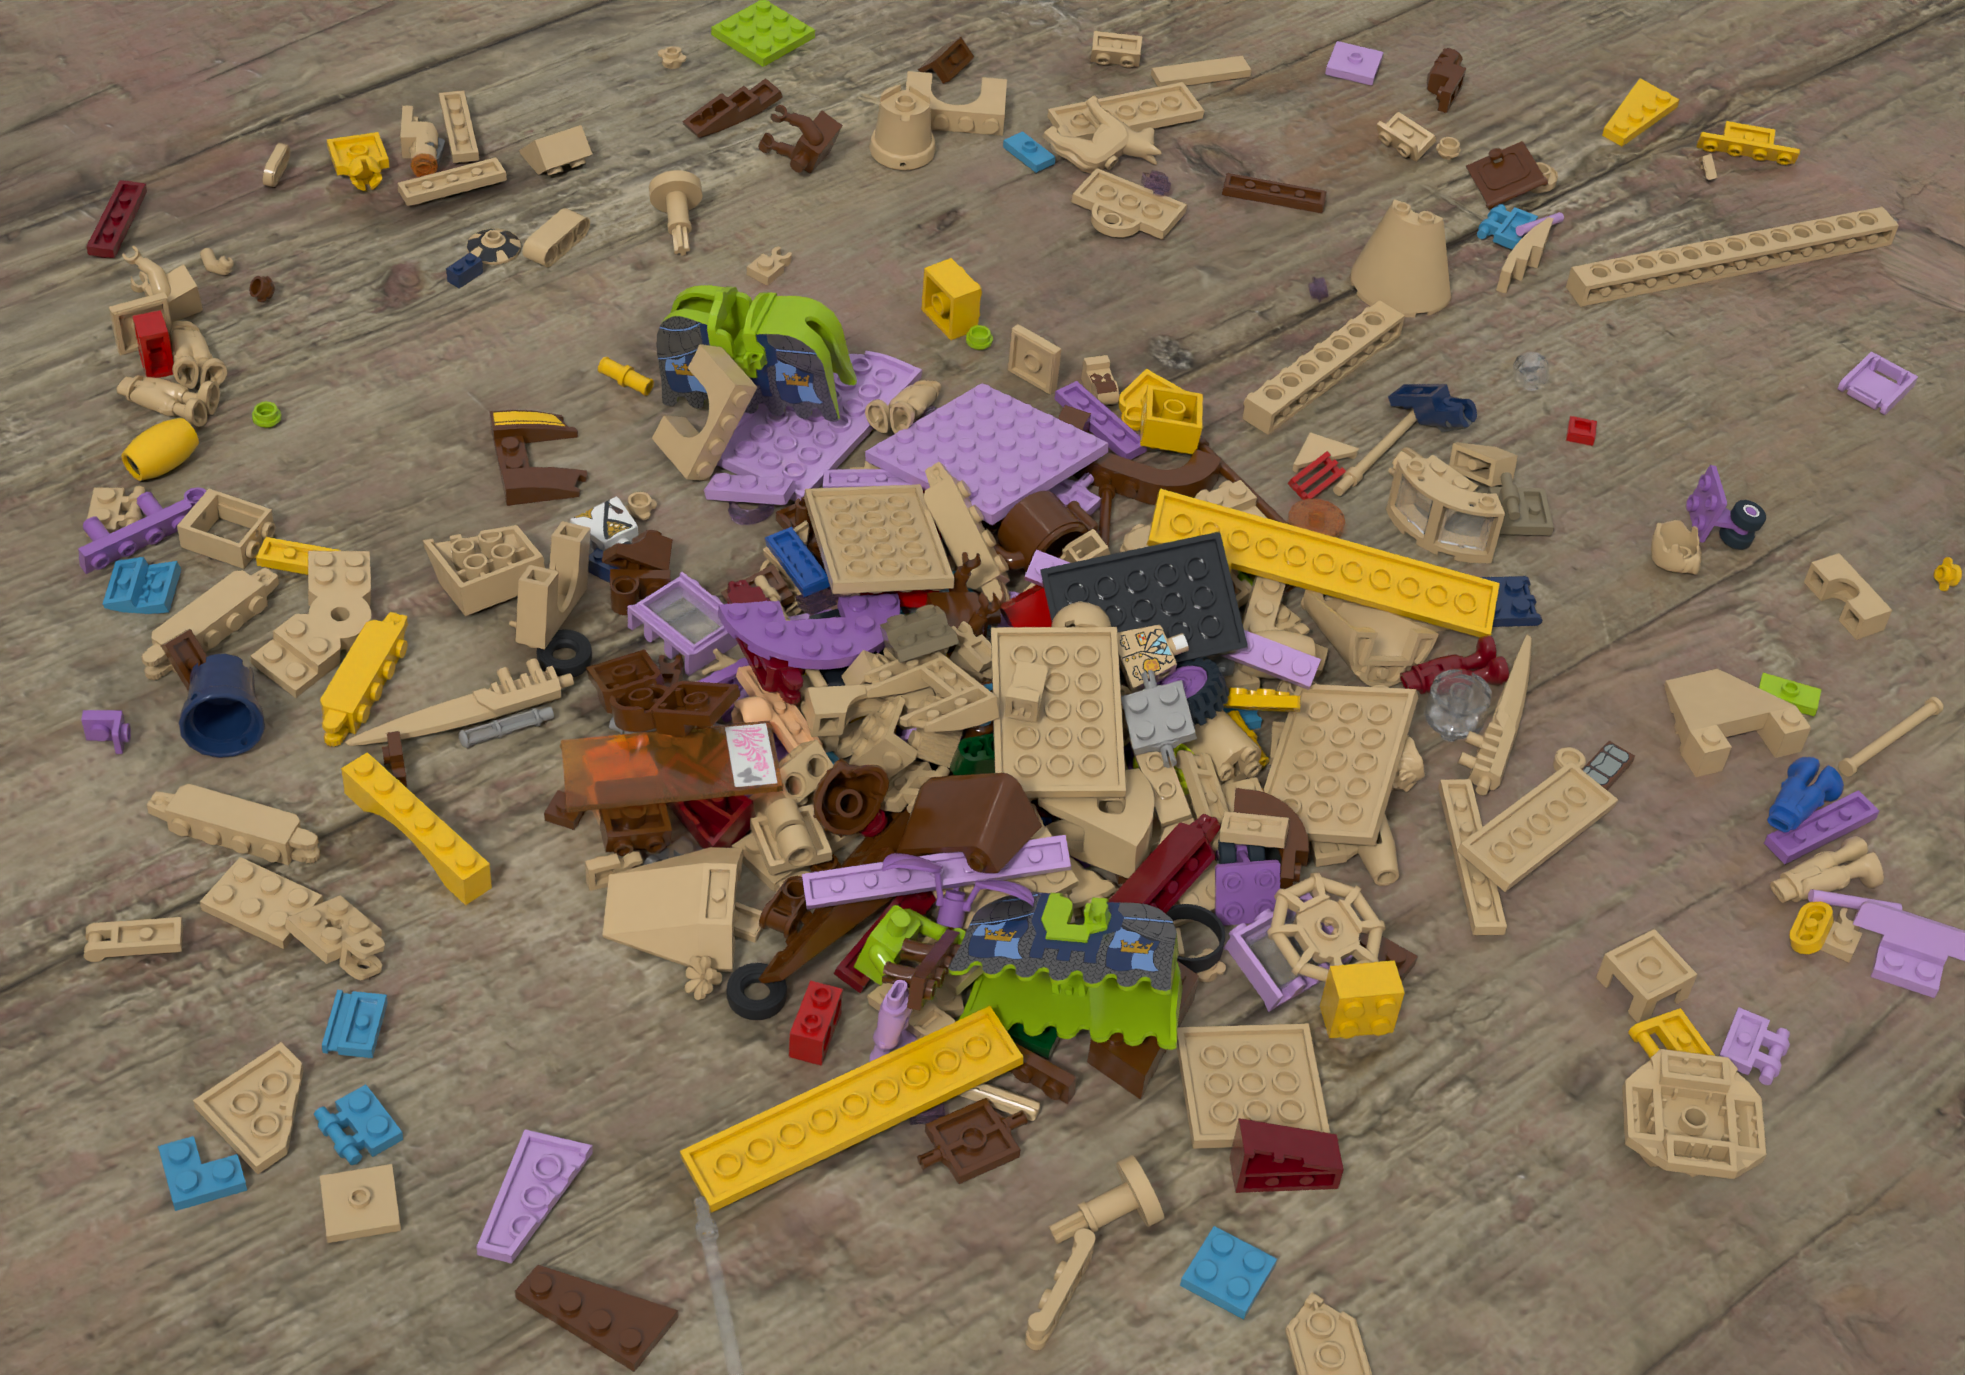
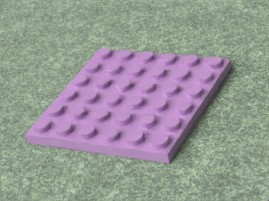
M981 383L919 419L908 429L900 430L865 451V458L867 462L888 471L890 474L913 485L920 484L924 491L930 488L925 470L935 463H942L951 476L959 481L963 480L967 484L972 494L969 496L972 506L976 505L984 517L983 521L993 525L1006 517L1009 511L1025 497L1035 492L1051 489L1107 454L1108 442L1084 432L1071 424L1065 423L1050 414H1046L1029 404H1025L1010 395L993 389L989 385Z

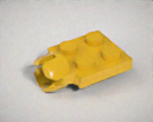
M379 132L327 139V148L337 176H349L352 184L362 191H366V184H369L371 190L380 184L382 180L381 169L389 168V159Z

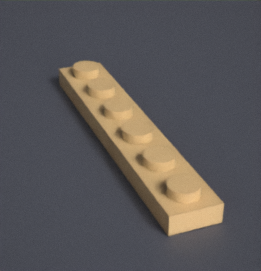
M1471 779L1440 780L1439 793L1472 934L1505 935L1507 924L1497 885L1457 852L1464 840L1483 827Z

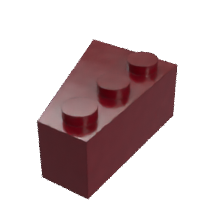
M677 755L657 777L660 778L666 804L702 849L710 847L732 848V845L741 840L751 829L750 818L756 817L753 800Z
M1238 1118L1229 1157L1235 1193L1339 1188L1344 1168L1337 1134Z

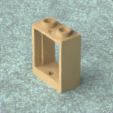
M208 489L177 525L181 548L244 569L252 559L256 558L265 537H273L276 526L273 521L272 509ZM219 518L250 528L240 543L207 533Z

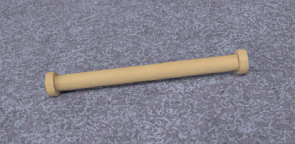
M1930 697L1925 701L1923 707L1851 758L1841 760L1838 764L1840 772L1847 777L1854 775L1859 766L1931 715L1941 713L1943 711L1942 702L1936 697Z

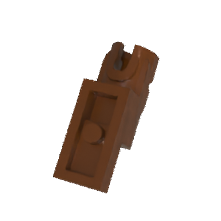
M1444 48L1427 75V90L1437 95L1436 100H1439L1437 111L1444 113L1448 112L1461 91L1466 73V68L1461 66L1463 58L1455 49Z

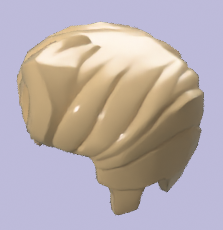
M1680 520L1657 523L1651 543V556L1655 564L1667 571L1697 575L1700 572L1702 556L1699 547L1698 528L1693 526L1692 532H1690Z

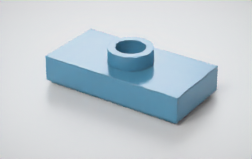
M1023 131L1003 140V148L1035 173L1055 164L1056 157Z

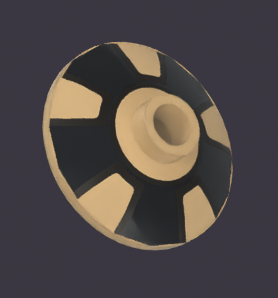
M498 228L481 230L472 235L467 242V252L482 259L483 264L488 265L507 263L516 258L521 250L520 240L514 233Z

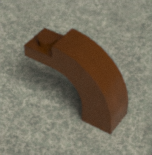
M1236 788L1234 812L1289 818L1285 848H1277L1281 858L1280 889H1287L1293 886V882H1300L1301 866H1307L1309 842L1305 827L1298 815L1286 803L1273 795L1257 790Z

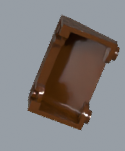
M1008 773L931 777L918 791L896 853L919 857L930 855L931 853L963 852L968 865L974 871L999 873L1042 825L1021 784Z

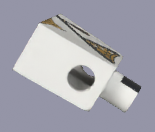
M617 496L570 519V523L591 528L589 554L596 548L605 551L616 543L632 544V539L638 536L636 522Z

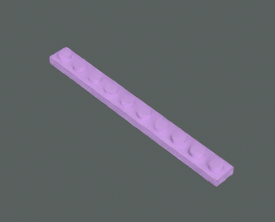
M1036 550L1025 574V580L1043 587L1040 569L1070 562ZM1244 630L1248 649L1222 656L1308 690L1311 687L1321 661L1319 658Z

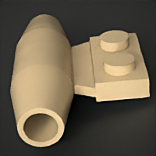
M1385 813L1375 846L1308 841L1316 867L1344 863L1358 853L1375 884L1379 886L1390 885L1399 877L1395 841Z

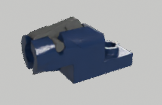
M1403 384L1388 396L1391 406H1403L1404 409L1413 408L1415 417L1420 425L1437 426L1441 432L1466 429L1477 419V409L1474 402L1470 399L1450 396L1447 384Z

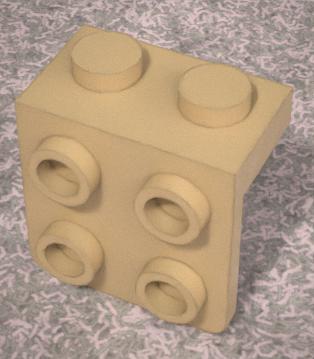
M899 695L892 701L887 700L874 715L869 714L864 718L859 727L861 734L851 748L853 755L849 764L857 766L879 765L886 770L888 779H890L915 760L918 751L894 734L905 703V699Z

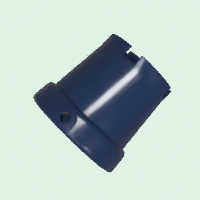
M214 654L206 657V663L201 664L199 667L197 663L193 667L190 674L187 700L183 705L178 722L180 735L190 748L202 755L217 758L235 757L251 750L261 740L265 730L262 706L256 699L254 673L251 667L248 669L243 665V660L238 656Z

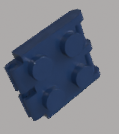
M1479 577L1500 583L1492 627L1538 626L1542 623L1541 615L1536 612L1535 596L1531 595L1529 590V577Z

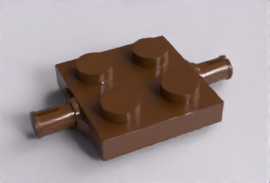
M987 1098L979 1100L925 1124V1133L934 1145V1149L918 1155V1163L924 1170L929 1166L942 1162L948 1167L958 1184L966 1182L1020 1157L1021 1149L1013 1139L1011 1130L1026 1125L1028 1123L1027 1117L1020 1110L1004 1118L993 1109Z

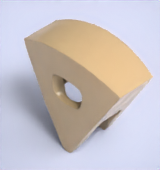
M1139 768L1125 771V797L1038 798L1040 807L1062 819L1052 822L1045 827L1048 828L1052 837L1066 835L1069 856L1129 878L1150 855L1154 794L1151 784Z

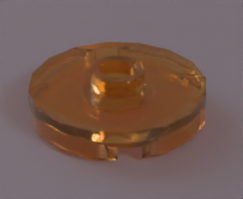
M1309 498L1298 501L1291 507L1287 523L1340 538L1344 530L1345 519L1341 510L1331 502Z

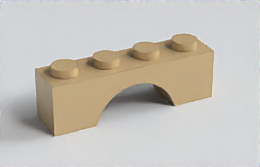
M872 684L807 688L804 713L811 737L843 735L845 726L851 720L869 714L874 715L887 700L892 701L899 695L905 699L899 717L918 710L919 704L922 700H926L927 695L935 696L933 689L929 686L898 695L868 698L865 686ZM898 719L897 725L903 731L907 729L917 728L913 726L904 727L900 725V719Z

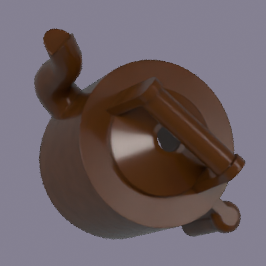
M1039 491L1022 499L1009 511L1004 520L1001 519L995 523L999 528V545L996 543L993 547L997 555L1000 554L1005 559L1009 570L1022 568L1027 572L1036 550L1060 558L1063 554L1062 550L1070 542L1092 529L1097 531L1098 523L1080 507L1077 501H1072L1065 505L1054 493Z

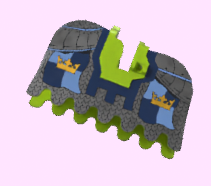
M693 286L676 296L670 314L664 318L657 333L656 347L661 376L662 403L666 406H674L677 404L679 396H683L687 399L690 406L698 409L704 405L705 399H708L705 388L688 369L699 345L722 347L757 386L745 410L746 413L750 414L757 411L759 404H765L769 412L775 416H781L785 411V407L790 406L800 418H809L812 410L818 409L826 420L837 422L840 419L833 373H836L840 381L846 385H855L857 383L841 323L833 311L821 302L808 297L777 296V293L762 292L752 301L751 297L746 293L738 292L736 287Z
M1031 892L1034 898L1033 907L1018 897L1008 895L988 903L973 916L961 946L949 965L948 970L951 975H964L973 966L979 965L982 966L983 973L975 979L967 1004L958 1020L991 1006L1006 1031L1013 1024L1022 1023L1024 1025V1032L1027 1035L1037 1036L1046 1027L1054 1026L1057 1028V1035L1060 1038L1071 1039L1080 1030L1087 1029L1090 1031L1091 1039L1098 1043L1109 1040L1112 1034L1119 1032L1123 1034L1124 1042L1130 1046H1137L1146 1037L1155 1036L1160 1048L1168 1050L1177 1048L1178 1018L1182 997L1181 972L1177 963L1179 954L1177 931L1172 919L1162 910L1147 904L1109 902L1107 898L1093 897L1091 903H1086L1084 924L1073 925L1070 924L1073 916L1072 902L1065 898L1062 893Z

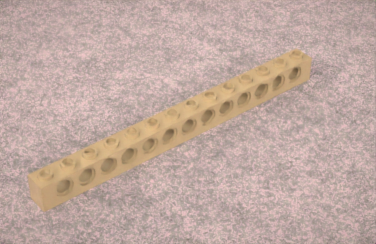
M1883 207L1574 266L1571 267L1566 288L1579 306L1582 307L1892 245L1899 225Z

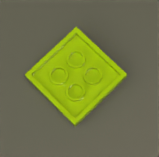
M759 0L712 26L711 35L762 67H765L814 39L815 29L769 1Z

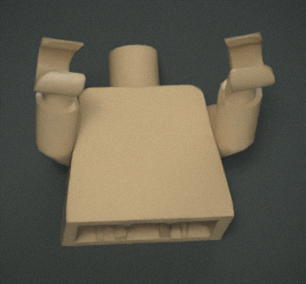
M132 246L136 252L134 257L128 258L124 253L122 254L128 264H136L138 269L141 270L139 277L143 284L137 285L131 276L132 290L137 293L145 292L146 297L165 292L168 298L172 323L203 311L198 287L184 264L165 274L162 267L148 258H143L135 246Z

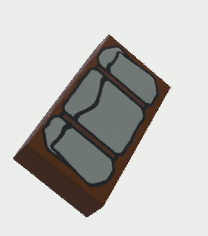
M1608 741L1582 770L1608 791L1633 763L1635 755Z

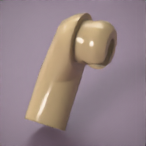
M204 248L201 250L200 256L207 271L223 276L231 273L234 262L230 257L226 260L225 256H222L219 260H216L212 249Z

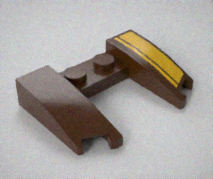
M532 410L490 411L491 432L507 506L580 497V489L575 487L577 481H587V470L529 467L525 448L527 443L578 438V431L575 427H568L564 423L563 416L559 414Z

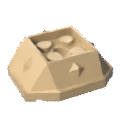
M1660 1049L1650 1058V1061L1628 1077L1622 1087L1625 1145L1639 1153L1649 1167L1682 1172L1691 1177L1705 1175L1736 1179L1763 1163L1767 1155L1762 1098L1752 1085L1737 1072L1738 1068L1728 1057Z

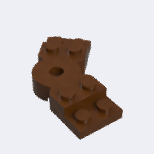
M645 649L586 667L588 678L597 690L600 703L607 713L613 714L615 725L619 729L628 732H642L655 729L658 734L672 735L673 737L687 736L695 726L698 728L712 727L741 696L738 684L680 681L671 684L669 688L664 684L662 672Z

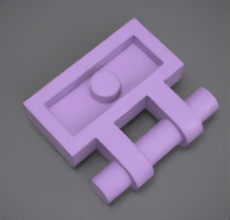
M1738 1007L1719 1056L1728 1057L1738 1068V1072L1748 1076L1752 1066L1758 1068L1761 1072L1759 1081L1764 1085H1771L1773 1079L1780 1073L1782 1067L1780 1060L1782 1056L1787 1054L1790 1043L1788 1039L1790 1032L1785 1028H1779L1776 1033L1767 1030L1770 1020ZM1761 1045L1768 1048V1055L1759 1052Z

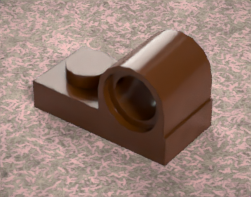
M610 569L611 609L619 615H628L627 606L640 602V599H645L671 582V570Z

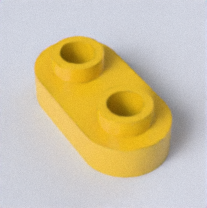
M1821 901L1809 902L1800 909L1789 933L1791 947L1794 951L1800 954H1812L1823 947L1834 923L1833 910L1829 904Z

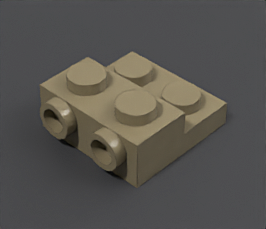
M925 605L916 610L917 613L908 616L904 614L889 617L886 623L880 624L885 647L899 663L959 644L956 632L948 625L945 612L938 606Z

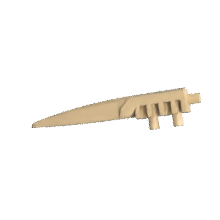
M1526 634L1514 660L1492 721L1489 722L1483 736L1469 731L1465 742L1478 747L1476 757L1462 752L1458 760V764L1471 769L1468 779H1471L1472 783L1477 785L1476 792L1479 795H1486L1488 790L1494 791L1500 786L1519 728L1527 693L1531 663L1532 638L1528 634Z
M534 658L526 662L530 676L524 673L520 675V679L513 681L507 667L501 668L497 671L501 685H498L497 682L491 683L489 689H479L473 691L472 694L405 715L356 735L345 741V743L349 746L387 742L388 732L399 731L400 738L406 739L446 731L488 719H497L559 700L561 698V689L574 685V680L571 673L558 677L553 666L547 667L546 671L542 672L538 660Z

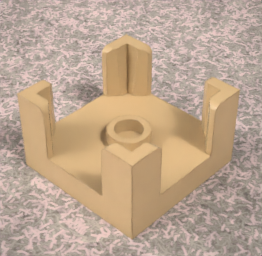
M1653 929L1605 953L1596 978L1607 988L1610 986L1614 975L1634 996L1628 1012L1639 1023L1652 1016L1656 1003L1676 992L1677 994L1674 999L1676 1004L1687 999L1698 974Z

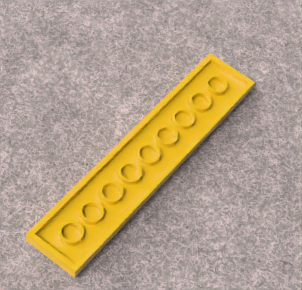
M988 1006L680 1151L681 1159L712 1213L1022 1065L1023 1055L991 1006Z

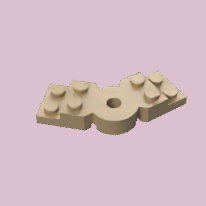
M308 551L309 614L293 615L273 631L272 640L250 656V663L293 697L297 698L340 664V650L346 649V652H349L365 623L371 621L370 551Z

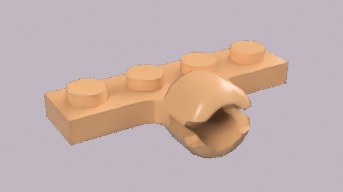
M750 665L738 668L736 678L749 697L734 702L735 708L731 712L734 726L766 723L767 731H772L777 735L788 753L801 743L818 740L820 745H823L818 737H811L808 723L796 705L784 703L783 698L780 697L778 692L770 693L763 690Z

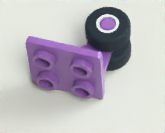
M1709 465L1705 474L1701 475L1693 494L1689 495L1686 502V509L1689 511L1692 527L1698 528L1699 542L1704 543L1713 527L1718 526L1721 527L1719 530L1720 538L1726 545L1738 550L1747 549L1755 538V531L1760 530L1765 523L1766 513L1761 506L1749 500L1736 502L1731 511L1725 508L1727 500L1717 467Z
M1219 837L1218 850L1214 851L1217 862L1215 866V915L1220 919L1223 926L1255 922L1254 919L1267 909H1270L1272 912L1274 911L1276 902L1274 895L1280 889V863L1278 860L1265 861L1264 846L1220 842Z

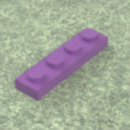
M1078 381L1055 391V400L1062 407L1067 405L1091 413L1089 431L1097 438L1108 442V447L1116 455L1131 460L1147 452L1146 446H1140V436Z
M1858 790L1813 812L1795 830H1790L1786 833L1777 830L1767 835L1764 844L1784 864H1787L1875 820L1880 811Z

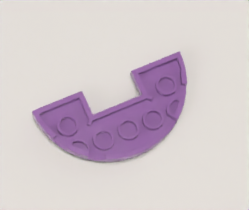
M898 593L839 597L837 607L841 617L786 621L779 601L719 604L718 616L724 628L734 639L739 638L748 644V650L767 660L775 657L789 661L788 666L802 669H835L850 666L863 650L870 653L874 651L879 653L885 648L880 624L886 623L889 617L900 614V600Z

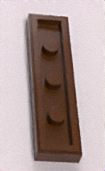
M1231 173L1226 174L1222 191L1224 196L1321 214L1323 213L1327 193L1324 190Z

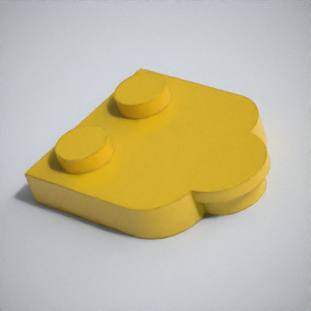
M1145 369L1119 395L1118 406L1122 412L1121 420L1133 431L1140 430L1141 409L1147 385L1177 390L1183 389Z

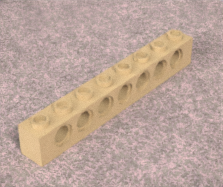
M1380 300L1371 307H1366L1360 315L1350 319L1344 327L1334 331L1322 343H1317L1310 352L1301 355L1288 368H1283L1276 377L1267 380L1257 391L1249 393L1243 403L1244 413L1242 419L1269 435L1401 335L1405 315Z

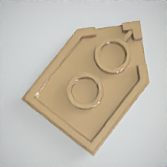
M1311 1292L1300 1311L1285 1329L1297 1375H1372L1356 1319L1345 1312L1340 1313L1325 1304L1324 1299Z

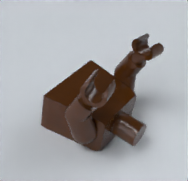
M783 105L776 106L775 111L780 112L783 116L771 114V120L776 123L789 122V125L798 127L803 134L797 141L796 146L781 141L778 143L770 133H765L759 142V150L763 153H769L771 150H774L777 154L791 159L790 167L795 172L801 173L805 170L808 173H812L831 152L843 125L824 111H821L812 121L810 117L801 114L787 113V109Z
M963 552V565L959 566L954 573V588H949V592L927 593L926 605H934V607L938 606L946 614L950 627L954 626L958 629L961 622L964 621L971 626L976 637L982 634L986 638L988 625L1000 624L1001 602L994 592L993 600L990 604L983 592L979 597L975 592H968L966 583L971 577L972 569L981 565L980 554L977 553L974 559L969 560L968 553ZM957 645L950 646L947 653L953 652Z

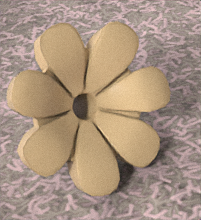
M692 956L690 959L692 967L686 969V977L691 979V981L685 984L686 993L694 992L696 1000L705 999L706 994L712 992V985H719L721 983L722 974L710 968V958Z

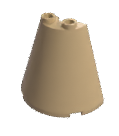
M1394 199L1352 266L1350 282L1357 289V296L1369 306L1380 300L1404 314L1405 317H1415L1416 313L1424 312L1427 315H1432L1444 309L1451 301L1444 219L1429 211H1422L1419 214L1411 210V205Z
M1305 590L1304 597L1301 600L1302 609L1312 618L1356 677L1371 687L1374 685L1390 687L1400 683V673L1407 672L1412 666L1423 663L1439 635L1437 632L1400 615L1328 595L1323 598V594L1311 590Z

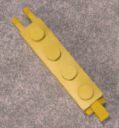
M390 612L383 621L371 620L365 623L320 699L323 714L322 728L326 732L324 733V741L327 746L338 747V745L343 743L348 733L356 734L361 724L367 722L370 708L374 701H379L385 682L393 677L396 663L399 658H403L406 654L408 643L404 639V634L408 626L407 616Z

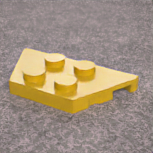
M1229 688L1228 701L1223 706L1224 708L1238 710L1300 712L1301 697L1290 695V692L1275 691L1273 689H1257V691H1252L1245 688Z

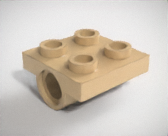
M783 798L773 802L767 808L766 815L750 818V827L769 875L832 860L831 847L822 826L814 818V807L812 804L798 807L795 800Z

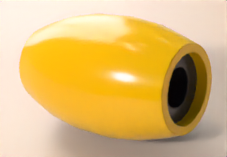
M184 418L163 421L153 425L133 439L121 454V458L128 472L136 480L142 481L156 478L170 472L189 458L199 445V438L194 428Z

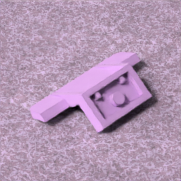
M1871 900L1861 904L1854 918L1853 925L1882 934L1875 953L1870 976L1872 978L1935 998L1939 991L1943 966L1948 956L1965 961L1964 930Z

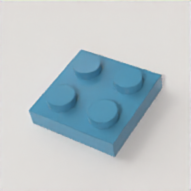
M1214 1226L1181 1278L1180 1286L1244 1319L1274 1270L1277 1258Z

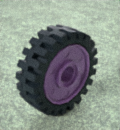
M1196 658L1194 662L1190 660L1184 662V664L1179 663L1173 674L1157 682L1158 686L1182 680L1194 729L1196 724L1200 726L1206 724V718L1213 719L1217 716L1215 711L1221 712L1224 708L1223 704H1227L1229 691L1225 679L1215 662L1212 663L1209 659L1204 661L1202 658Z

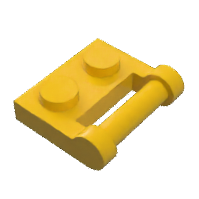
M1681 1008L1639 1022L1628 1031L1633 1041L1639 1042L1649 1058L1660 1050L1650 1036L1656 1033L1667 1050L1715 1056Z

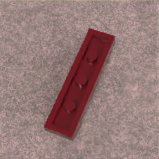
M119 180L86 246L88 255L104 258L116 257L147 193L146 183Z

